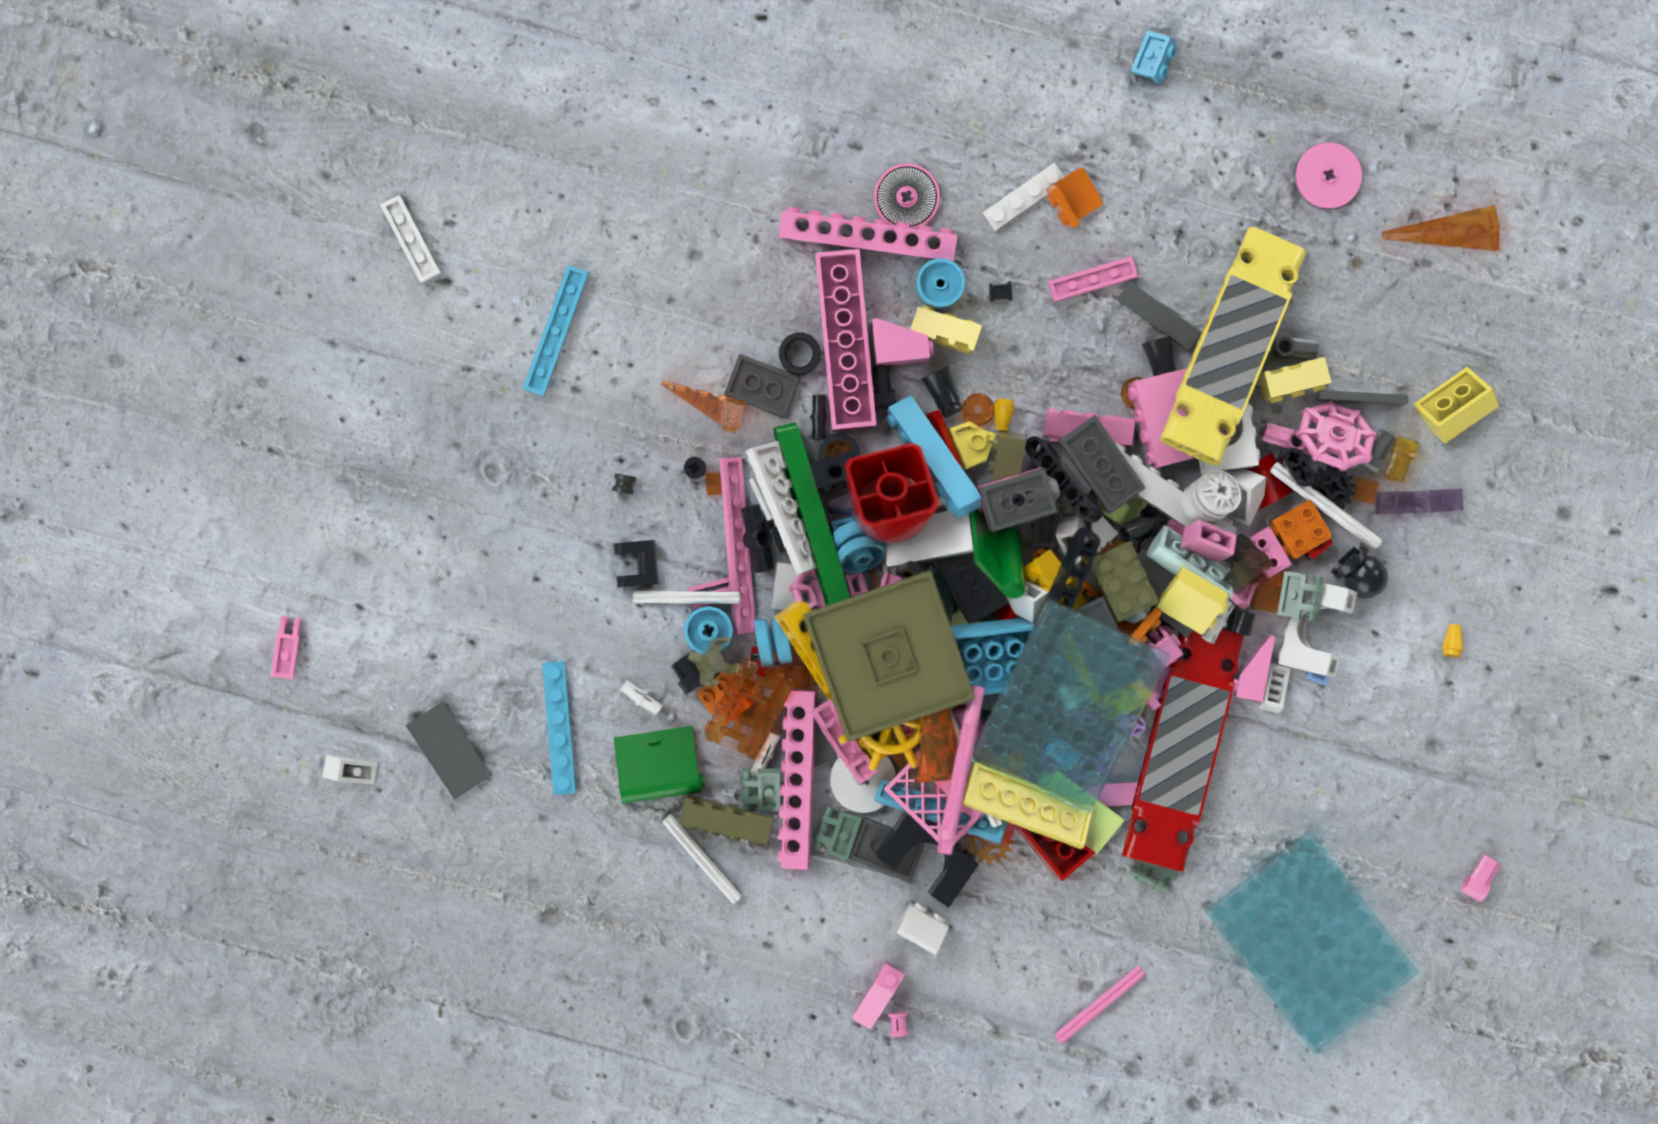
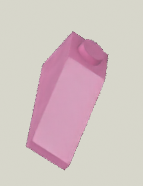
M1267 635L1239 671L1237 678H1233L1235 682L1233 696L1263 702L1275 636Z
M885 960L852 1019L872 1029L905 975L904 971Z

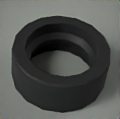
M804 332L792 333L781 342L779 360L788 372L795 375H805L812 372L818 365L820 347L811 335ZM795 341H804L811 346L813 356L811 361L805 366L797 367L792 365L787 358V349Z

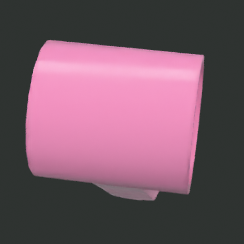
M1482 855L1472 874H1469L1463 881L1460 891L1476 901L1482 902L1488 895L1490 883L1501 864L1486 855Z

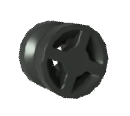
M615 473L614 478L616 482L612 486V491L633 495L634 490L632 487L637 477Z

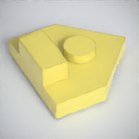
M970 421L948 430L964 471L982 465L987 461L997 434L986 431Z

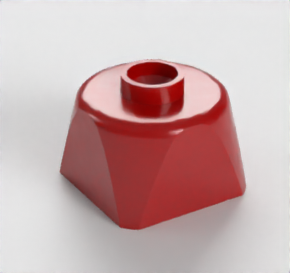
M915 443L850 458L845 465L849 495L856 523L865 534L875 540L897 543L915 537L926 527L939 505L922 448Z

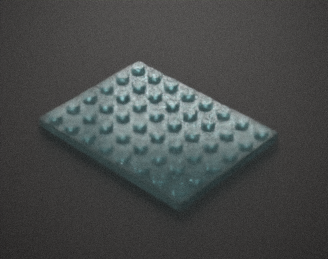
M1048 598L974 745L971 761L1090 814L1170 658V654Z
M1311 831L1306 832L1204 911L1314 1054L1420 973Z

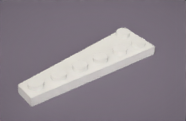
M779 441L747 450L746 454L749 458V463L756 475L757 482L761 487L766 504L770 509L796 574L799 575L815 569L816 565L803 521L798 518L796 513L799 507L797 501L792 499L790 493L792 484L790 479H786L783 469L786 467Z

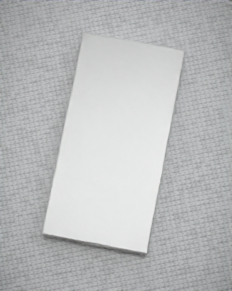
M949 511L933 514L926 527L915 537L897 543L884 542L887 567L889 569L896 568L910 560L915 563H921L974 552L970 513L960 519H957L954 514H950Z

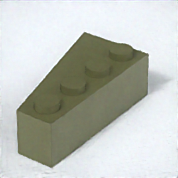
M999 430L998 438L994 439L992 452H995L994 461L990 460L988 473L991 474L990 482L1020 474L1026 445L1025 434ZM981 507V513L985 517L983 508Z

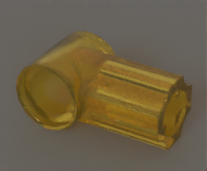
M1397 435V440L1391 448L1392 456L1385 477L1404 482L1409 465L1417 454L1419 442Z

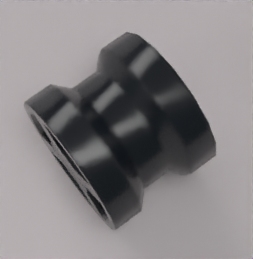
M699 457L688 458L684 464V472L691 479H700L706 473V464Z

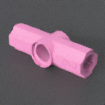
M1266 423L1261 441L1286 449L1298 448L1303 454L1312 456L1302 441L1299 447L1292 445L1291 438L1293 435L1297 436V431ZM1311 438V440H1312V441L1314 442V444L1316 445V439H1315V438Z

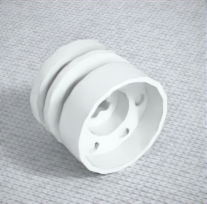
M1218 469L1206 472L1184 489L1181 496V505L1184 513L1192 522L1202 520L1211 525L1216 524L1235 510L1241 501V491L1236 480L1227 472Z

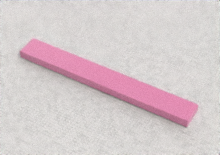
M742 457L720 458L730 592L741 593V602L739 604H731L734 635L756 633L750 549L743 542V535L746 530L740 510L746 507Z

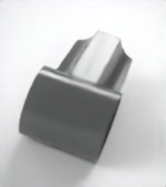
M1283 336L1274 340L1271 350L1279 358L1316 359L1319 345L1318 340ZM1281 341L1288 345L1286 353L1279 349Z
M1379 429L1377 439L1374 440L1372 448V459L1369 463H1361L1358 466L1375 476L1384 464L1385 456L1397 439L1389 432Z

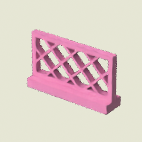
M919 749L914 755L918 761V767L921 769V779H909L911 767L908 763L884 790L939 843L941 813L945 811L941 810V797L948 796L951 779ZM921 782L922 795H909V783ZM925 782H935L937 784V794L925 795ZM897 783H906V795H896L891 789ZM940 788H941L946 794H941V793H940ZM902 798H906V804L901 800ZM909 798H922V811H912L909 808ZM925 798H937V810H925ZM962 805L960 813H967L972 819L966 825L957 826V829L961 830L958 833L956 831L953 846L985 813ZM937 813L938 826H928L925 823V814ZM916 814H922V819L919 818ZM932 829H938V835Z

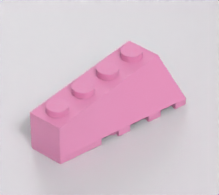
M1052 407L1045 411L1042 437H1046L1048 442L1059 443L1058 441L1093 415H1096L1114 442L1125 449L1132 446L1135 419L1110 415L1100 417L1099 414L1082 413L1081 415L1073 410H1060V412H1056L1057 408Z

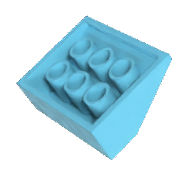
M1024 618L951 626L971 685L985 688L984 695L1005 693L1035 623H1031ZM1037 659L1033 660L1030 666L1034 665ZM1028 679L1023 681L1021 686H1024L1028 682Z

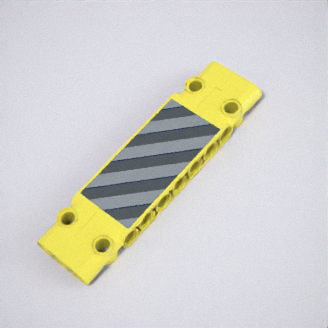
M1249 227L1247 229L1239 251L1233 260V265L1225 276L1175 396V404L1170 411L1169 418L1160 437L1161 442L1208 464L1220 465L1230 439L1235 433V427L1239 424L1291 299V290L1298 279V273L1307 253L1303 248L1259 228ZM1241 258H1246L1249 263L1243 262ZM1282 275L1287 276L1289 281H1285ZM1177 410H1183L1186 416H1180ZM1218 428L1225 429L1227 435H1222Z

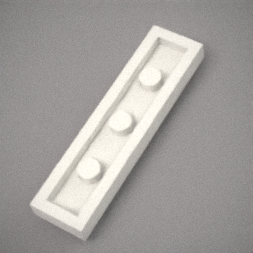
M1053 163L988 208L982 215L995 232L1048 194L1045 189L1062 179L1064 175L1057 165Z
M398 195L380 204L420 283L440 275L441 272L402 197Z

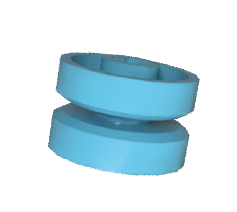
M937 258L928 261L920 269L916 279V293L919 300L924 305L936 310H945L953 307L960 300L965 288V278L962 270L955 262L948 259ZM943 281V287H938L936 285V282L939 283Z
M856 521L842 525L832 534L842 571L846 574L864 573L876 567L885 558L886 551L882 542L865 534Z
M710 606L698 608L686 620L684 627L685 639L693 650L703 654L707 651L712 639L723 636L729 637L731 640L723 644L721 649L723 651L728 647L733 638L732 620L720 608ZM708 626L714 629L711 635L705 632Z
M775 617L772 619L773 631H770L768 621L765 618L754 620L762 667L774 665V651H777L781 664L793 662L791 653L792 643Z

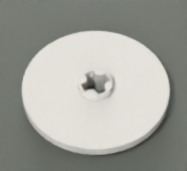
M887 756L879 762L878 772L867 780L868 784L863 783L859 785L855 778H851L837 758L830 773V786L833 795L842 806L854 812L868 813L880 809L884 804L875 802L874 798L882 779L891 782L896 777L893 764Z

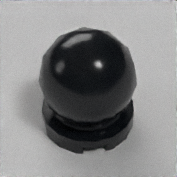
M1361 542L1359 549L1355 547L1350 549L1338 561L1341 565L1337 569L1333 567L1330 573L1336 579L1344 577L1345 586L1347 589L1358 592L1357 597L1364 599L1374 598L1386 588L1389 579L1388 571L1382 561L1376 557L1367 556L1369 548Z

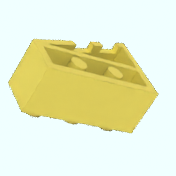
M923 305L922 308H917L910 330L928 335V341H933V343L972 355L982 325L971 320L956 318L957 316L944 312V314L935 312L936 309L930 306Z
M1325 357L1293 366L1282 367L1274 371H1266L1258 377L1264 402L1270 400L1271 404L1284 401L1283 396L1292 395V398L1305 395L1304 391L1313 389V392L1325 390L1326 385L1332 383Z

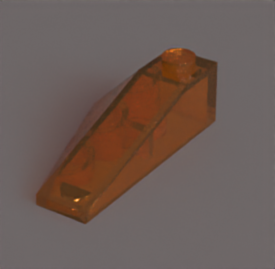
M662 380L661 385L717 424L723 426L724 431L735 433L736 430L741 431L748 408L747 402L720 394L716 397L704 390L696 389L695 391L688 386Z

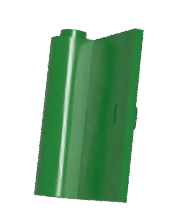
M978 509L971 512L975 563L1006 597L1011 599L1022 597L1026 592L1020 532L1013 527L991 531L988 528L986 518Z
M692 726L613 737L622 804L702 792L701 788L705 787L704 775H699Z

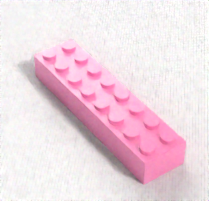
M860 249L815 253L832 431L876 427Z

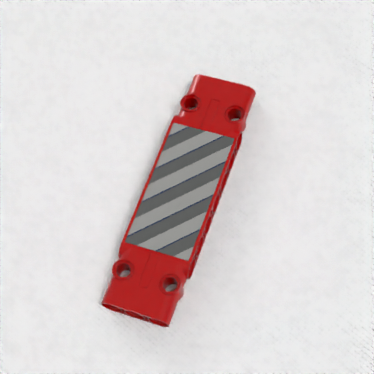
M1223 629L1220 631L1214 644L1202 639V635L1195 630L1191 632L1188 638L1180 633L1178 635V640L1181 643L1178 646L1179 649H1187L1189 656L1186 660H1182L1179 657L1175 662L1169 664L1170 670L1163 684L1162 690H1164V693L1159 700L1161 706L1157 708L1132 803L1131 810L1133 813L1128 822V832L1121 856L1184 872L1189 849L1194 841V830L1199 825L1234 690L1235 682L1233 678L1238 669V659L1244 635ZM1225 659L1231 662V669L1228 672L1222 669V662ZM1137 820H1142L1145 824L1141 832H1137L1134 828ZM1185 831L1187 840L1181 844L1178 842L1177 836L1180 832Z

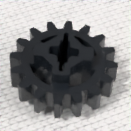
M1326 465L1325 471L1322 467L1317 468L1319 474L1314 473L1315 479L1310 486L1315 490H1320L1322 495L1331 502L1334 501L1336 496H1343L1341 500L1334 504L1342 510L1345 509L1344 502L1350 504L1352 501L1349 499V496L1356 494L1351 491V488L1356 486V484L1350 483L1353 475L1346 476L1347 470L1339 471L1337 467L1332 469L1331 465ZM1330 474L1328 480L1319 481L1324 475ZM1340 478L1343 480L1345 487L1339 481ZM1333 483L1332 487L1336 488V490L1339 491H1334L1330 493V489L1324 486L1331 485Z

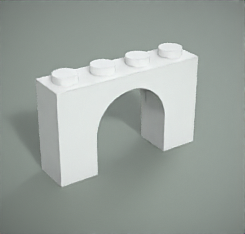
M1249 402L1239 424L1236 426V436L1227 447L1220 465L1215 466L1199 460L1201 475L1214 469L1231 471L1259 465L1260 452L1255 444L1257 434L1255 427L1252 426L1253 409Z
M1307 580V584L1313 585V581ZM1322 583L1324 589L1323 593H1320L1318 605L1321 606L1320 610L1333 609L1352 614L1358 592ZM1311 591L1305 592L1304 604H1310ZM1302 610L1301 619L1290 617L1289 624L1284 631L1285 640L1283 647L1279 651L1278 664L1335 678L1341 657L1315 650L1309 645L1306 638V626L1309 621L1307 620L1308 611Z

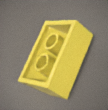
M1468 367L1413 404L1432 433L1444 444L1499 407L1493 389Z

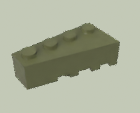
M688 795L685 799L679 824L693 830L703 829L706 830V833L719 836V833L728 835V839L735 841L746 839L749 840V844L762 847V843L767 844L774 817Z

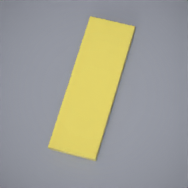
M976 761L971 763L962 805L1079 849L1085 846L1094 808L1090 804Z

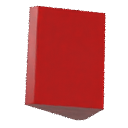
M1273 453L1261 458L1258 461L1259 465L1246 468V470L1266 477L1265 495L1258 510L1293 492L1291 487L1270 472L1273 465L1277 463Z

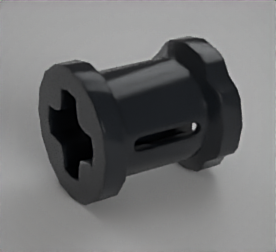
M1007 281L1006 284L997 285L988 283L990 303L994 302V300L1003 299L1012 301L1011 281Z

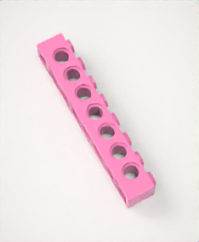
M787 207V211H782L779 237L925 258H941L954 261L957 235L953 234L952 229L940 228V232L931 231L932 227L918 225V229L909 228V223L897 222L896 226L887 225V220L875 219L874 223L866 222L865 217L853 216L852 220L844 219V214L831 213V217L822 216V211L809 210V214L800 213V208ZM800 218H805L809 222V228L806 231H800L797 228V221ZM822 221H827L831 225V230L828 234H822L818 229ZM844 224H849L853 228V233L849 237H844L840 233V228ZM866 227L872 228L875 232V236L871 240H866L862 236V231ZM888 230L894 231L897 235L893 243H887L884 240V233ZM910 233L918 236L919 240L915 246H909L905 241L906 236ZM932 236L940 239V246L937 249L928 247V239Z
M790 689L788 694L784 696V707L788 708L787 716H784L783 729L787 730L786 738H783L782 751L786 752L785 761L782 760L781 773L785 774V781L781 783L780 795L784 796V805H780L779 817L783 818V827H779L778 833L779 840H782V849H778V862H781V868L808 870L810 867L816 720L811 711L817 708L818 690ZM796 707H802L805 710L804 718L796 717L794 713ZM795 729H801L804 732L803 740L795 739ZM794 751H799L803 754L802 762L794 761ZM794 773L802 776V783L800 785L793 783L792 775ZM794 795L800 797L802 801L801 806L796 807L792 805L791 797ZM790 819H799L801 823L800 828H793L790 825ZM796 840L800 845L799 850H792L789 847V841Z

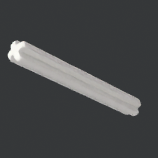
M635 591L633 593L634 603L739 604L741 602V593Z
M669 815L663 820V824L733 904L741 898V894L674 816Z

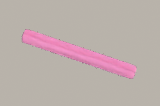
M1136 966L1055 1033L1056 1039L1061 1044L1066 1042L1145 977L1143 970Z

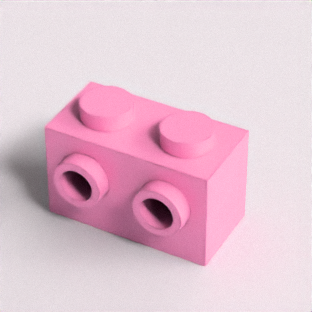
M1197 520L1184 528L1181 548L1219 563L1234 555L1236 534L1202 520Z
M1270 526L1243 540L1245 543L1243 548L1249 557L1252 556L1257 563L1254 567L1260 576L1264 575L1265 578H1270L1292 565Z
M1166 623L1163 625L1159 624L1154 631L1149 630L1145 634L1147 637L1146 643L1165 667L1183 655L1178 647L1181 645L1180 641Z

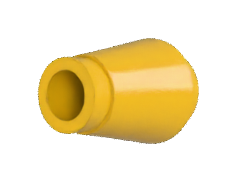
M996 398V403H994L996 430L1008 431L1015 405H1013L1014 400Z
M1448 624L1441 649L1443 650V656L1458 658L1464 652L1461 625Z

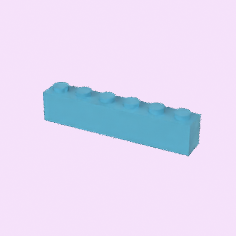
M909 396L888 407L887 422L892 429H896L903 445L915 443L921 446L935 492L945 500V506L949 513L954 514L957 519H960L981 507V495L913 397Z

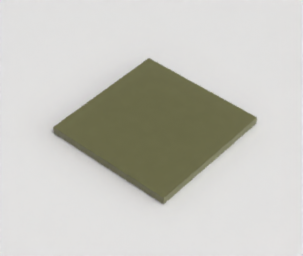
M931 570L803 614L847 742L976 699Z

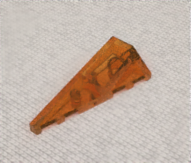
M1492 205L1381 232L1383 240L1498 251L1500 225L1496 207Z
M947 708L921 717L919 740H921L920 755H917L916 759L919 763L918 774L914 778L917 783L950 780L952 777L958 741L950 709Z

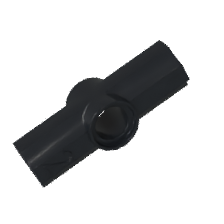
M754 504L741 508L746 530L743 535V542L751 551L755 572L761 573L774 569L769 547L772 542V535L764 526L760 505Z

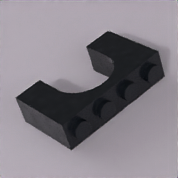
M903 812L874 855L895 870L913 846L920 843H932L938 846V842L909 813ZM932 829L938 835V829ZM958 843L953 846L951 855L943 854L944 867L928 890L932 897L948 908L979 866V863L975 860L977 856L967 849L964 852L957 848Z

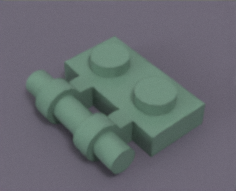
M1285 571L1277 615L1301 619L1302 610L1308 611L1307 620L1316 621L1317 613L1320 612L1321 607L1318 606L1320 593H1323L1324 586H1322L1323 577L1314 576L1312 585L1307 584L1308 575ZM1306 591L1312 592L1310 604H1304Z
M743 768L742 776H740V785L743 788V792L740 795L743 809L751 810L752 804H758V811H779L781 805L780 768L758 769V776H752L750 768ZM751 787H758V794H753Z
M826 806L824 814L820 816L819 820L821 823L818 832L814 834L813 839L815 841L812 848L820 851L823 843L829 845L827 854L848 860L862 818L841 811L839 818L836 819L832 817L834 808ZM829 824L836 826L832 838L826 836Z
M1136 860L1142 863L1141 868L1138 869L1132 866L1128 874L1136 877L1135 880L1141 883L1145 882L1153 886V889L1158 892L1163 891L1169 894L1172 886L1165 883L1167 877L1176 880L1180 871ZM1149 867L1160 872L1158 878L1147 874Z

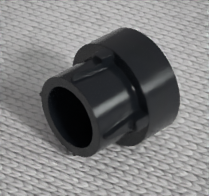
M689 653L671 665L680 679L677 684L685 695L702 685L700 684V672L696 664L688 660Z

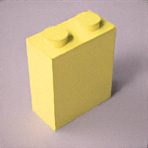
M1182 566L1161 594L1156 608L1203 635L1207 628H1213L1218 619L1217 615H1223L1227 609L1228 603H1226L1229 593Z

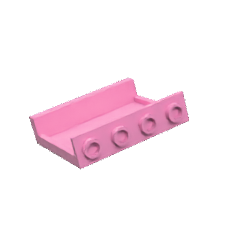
M1187 368L1128 384V396L1133 401L1135 407L1134 418L1136 422H1139L1141 430L1139 433L1140 440L1145 444L1146 462L1155 469L1195 458L1164 444L1160 440ZM1177 410L1180 416H1186L1183 410ZM1218 428L1222 435H1227L1225 429Z

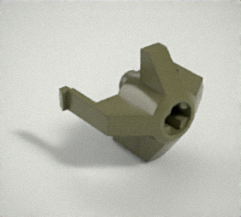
M723 636L712 639L707 651L703 654L690 651L688 660L696 664L700 672V684L704 686H717L719 681L713 680L714 674L717 672L727 674L738 673L740 664L730 665L725 663L723 656L720 654L723 644L730 642L731 639L729 637Z

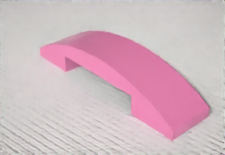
M828 699L811 711L832 748L860 785L878 772L877 769L875 771L869 769L870 758L863 752L856 740L845 744L839 742L838 739L844 734L831 699Z

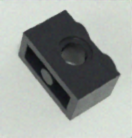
M853 450L810 463L817 490L822 489L823 492L836 489L835 484L842 482L844 486L848 485L845 465L850 458H854ZM831 467H840L842 475L839 478H832L829 474Z

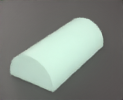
M1164 525L1151 543L1147 556L1174 575L1183 566L1229 593L1226 600L1227 603L1233 595L1237 575L1220 562H1215L1181 548L1183 537Z

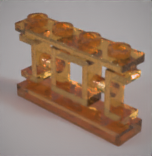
M743 657L741 662H738L740 664L738 673H733L734 676L731 682L726 684L724 696L721 701L716 703L714 715L711 720L707 721L704 732L709 742L715 741L717 744H720L724 735L738 740V751L742 754L744 752L747 757L756 760L795 683L791 675L786 673L780 674L778 671H775L771 680L756 675L758 670L757 664L753 661L749 662L747 658ZM746 677L748 680L755 682L751 691L741 687ZM763 686L773 690L769 700L767 697L760 695ZM743 697L759 703L752 718L736 713ZM726 715L729 719L735 721L732 729L722 725ZM743 725L754 728L749 738L746 734L740 732Z

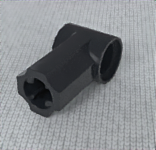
M891 366L872 368L875 411L888 410V407L896 403Z
M1152 507L1144 508L1141 510L1139 517L1119 525L1118 533L1124 542H1129L1143 535L1147 537L1156 536L1160 528V511Z

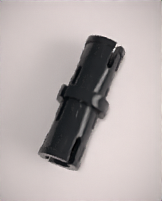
M812 395V415H810V420H812L811 439L824 440L826 438L825 425L826 420H828V415H826V395Z

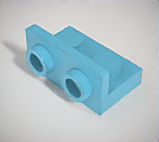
M1147 31L1131 72L1135 75L1153 79L1156 84L1161 85L1163 79L1168 74L1170 61L1176 55L1177 44L1170 36Z

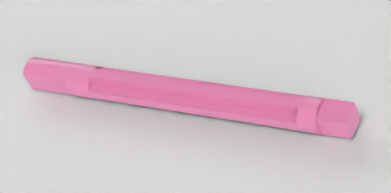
M972 686L976 699L967 702L939 835L937 852L951 855L981 714L985 688Z

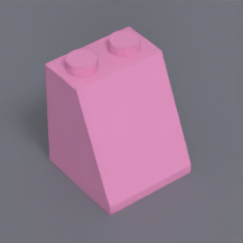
M877 318L872 319L876 367L929 362L930 356L934 354L933 341H928V335Z

